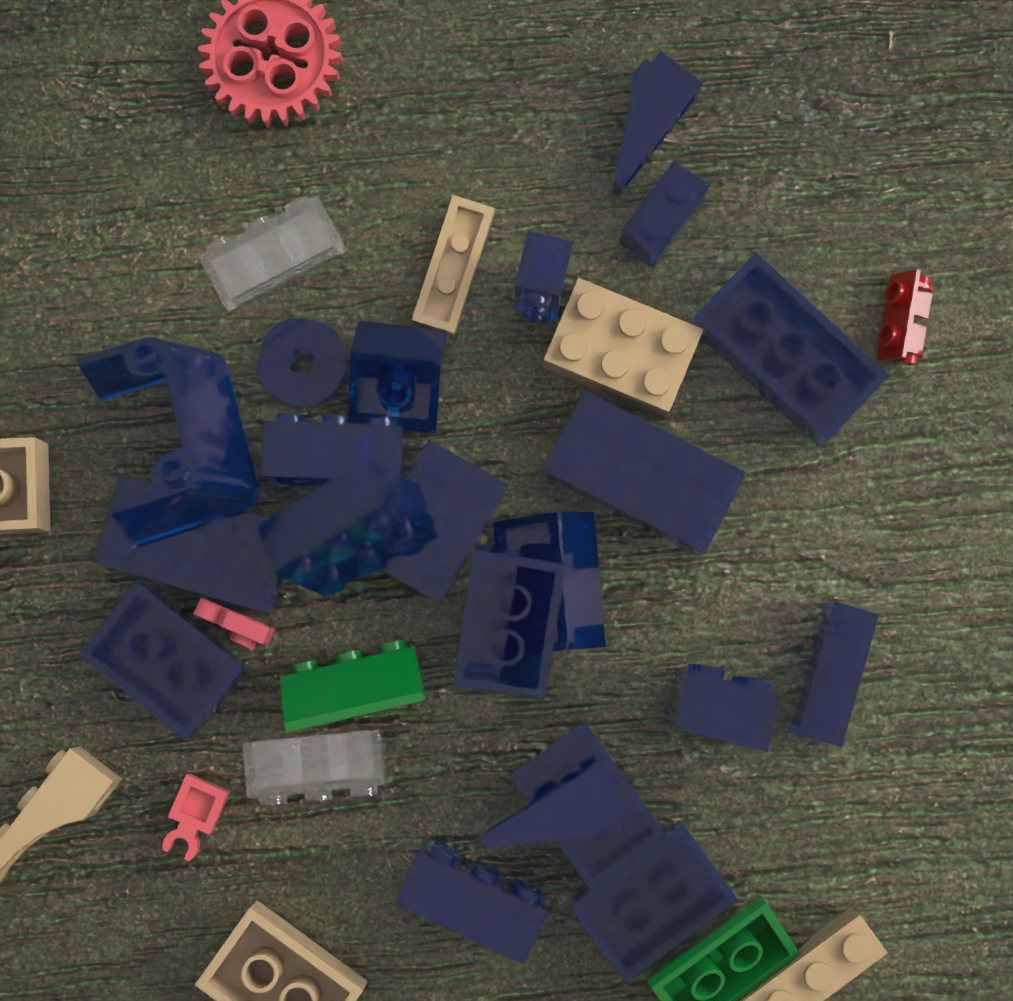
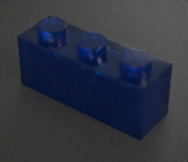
M528 231L515 281V312L522 313L521 319L539 325H547L548 320L558 321L570 272L573 241Z
M835 601L825 603L790 733L838 747L843 746L879 614Z

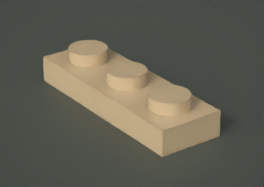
M452 195L412 317V323L455 336L495 214V208Z

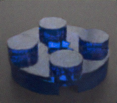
M303 318L287 319L273 327L266 334L261 344L262 349L259 353L258 361L260 379L265 388L277 400L291 407H314L328 401L338 392L347 377L348 367L345 347L336 332L322 322L304 320ZM298 352H301L304 356L312 354L315 358L310 364L312 370L306 374L301 370L295 373L291 369L296 363L293 356Z

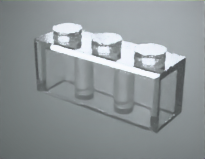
M318 195L310 199L308 196H301L292 200L285 206V212L271 219L269 216L255 219L245 227L246 232L232 239L229 236L221 237L208 244L205 248L207 252L198 256L220 300L228 311L346 252L344 244Z
M383 728L256 740L242 743L247 799L259 797L260 806L287 803V795L305 793V801L331 799L332 790L350 789L351 797L378 794L377 786L387 783Z

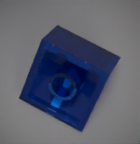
M359 320L350 351L348 423L436 434L445 368L447 331Z

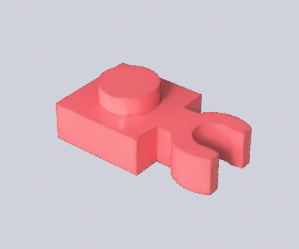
M202 597L193 613L232 631L229 639L250 649H254L257 642L262 645H269L276 628Z
M186 774L168 815L169 818L180 823L177 829L166 835L162 850L170 851L174 846L175 840L183 838L189 846L184 859L187 861L192 860L200 849L199 831L209 835L213 833L230 791L192 774Z

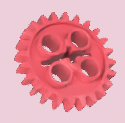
M222 0L221 3L226 13L223 16L216 13H210L209 15L216 28H206L201 31L204 39L211 44L198 46L201 57L209 59L199 64L203 75H212L205 81V84L209 91L219 90L215 96L217 103L222 106L230 102L228 110L233 117H236L245 110V119L251 125L257 116L261 115L265 126L269 128L273 116H279L284 126H288L289 113L295 112L301 120H304L305 113L303 107L307 104L318 111L320 109L316 98L318 93L327 97L332 95L326 80L339 81L340 79L338 71L331 66L343 63L341 53L333 51L342 45L339 35L331 34L336 29L333 18L323 20L326 14L324 6L319 4L311 9L312 0H238V3L235 5L227 0ZM257 21L267 23L265 31L261 34L250 35L247 33V29L252 23ZM303 34L309 37L307 44L303 47L292 48L288 46V42L295 35ZM236 42L245 43L248 47H234V44ZM273 49L278 51L279 56L271 55ZM262 54L271 56L268 61H265ZM250 62L253 64L251 72L247 75L236 76L233 74L235 66L239 63ZM294 63H307L308 66L306 68L297 67ZM282 75H292L295 77V82L287 89H278L274 87V83Z

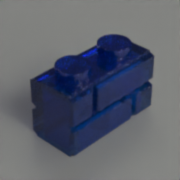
M673 161L622 230L619 244L646 264L655 268L691 219L692 213H695L705 200L710 186L681 164Z

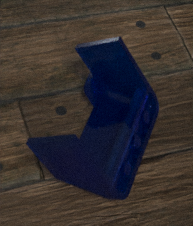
M146 337L77 359L78 367L101 402L167 381L183 449L167 453L156 461L151 471L154 492L109 506L111 516L133 546L244 511L255 504L260 495V483L231 372L220 354L159 338Z

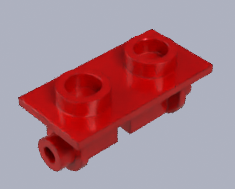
M916 269L891 275L890 283L885 291L886 307L883 324L878 333V361L899 359L900 364L915 366L917 358H922L927 327L914 324L913 320L914 317L928 319L934 287L930 285V277L920 275L921 270Z

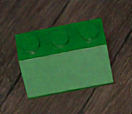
M399 640L378 645V655L362 658L360 650L334 655L335 664L318 668L316 660L291 665V675L280 677L286 733L427 700L428 697L416 646L406 648L405 641Z
M755 895L707 932L701 934L672 958L663 962L657 969L646 976V980L661 1001H739L801 954L763 897Z

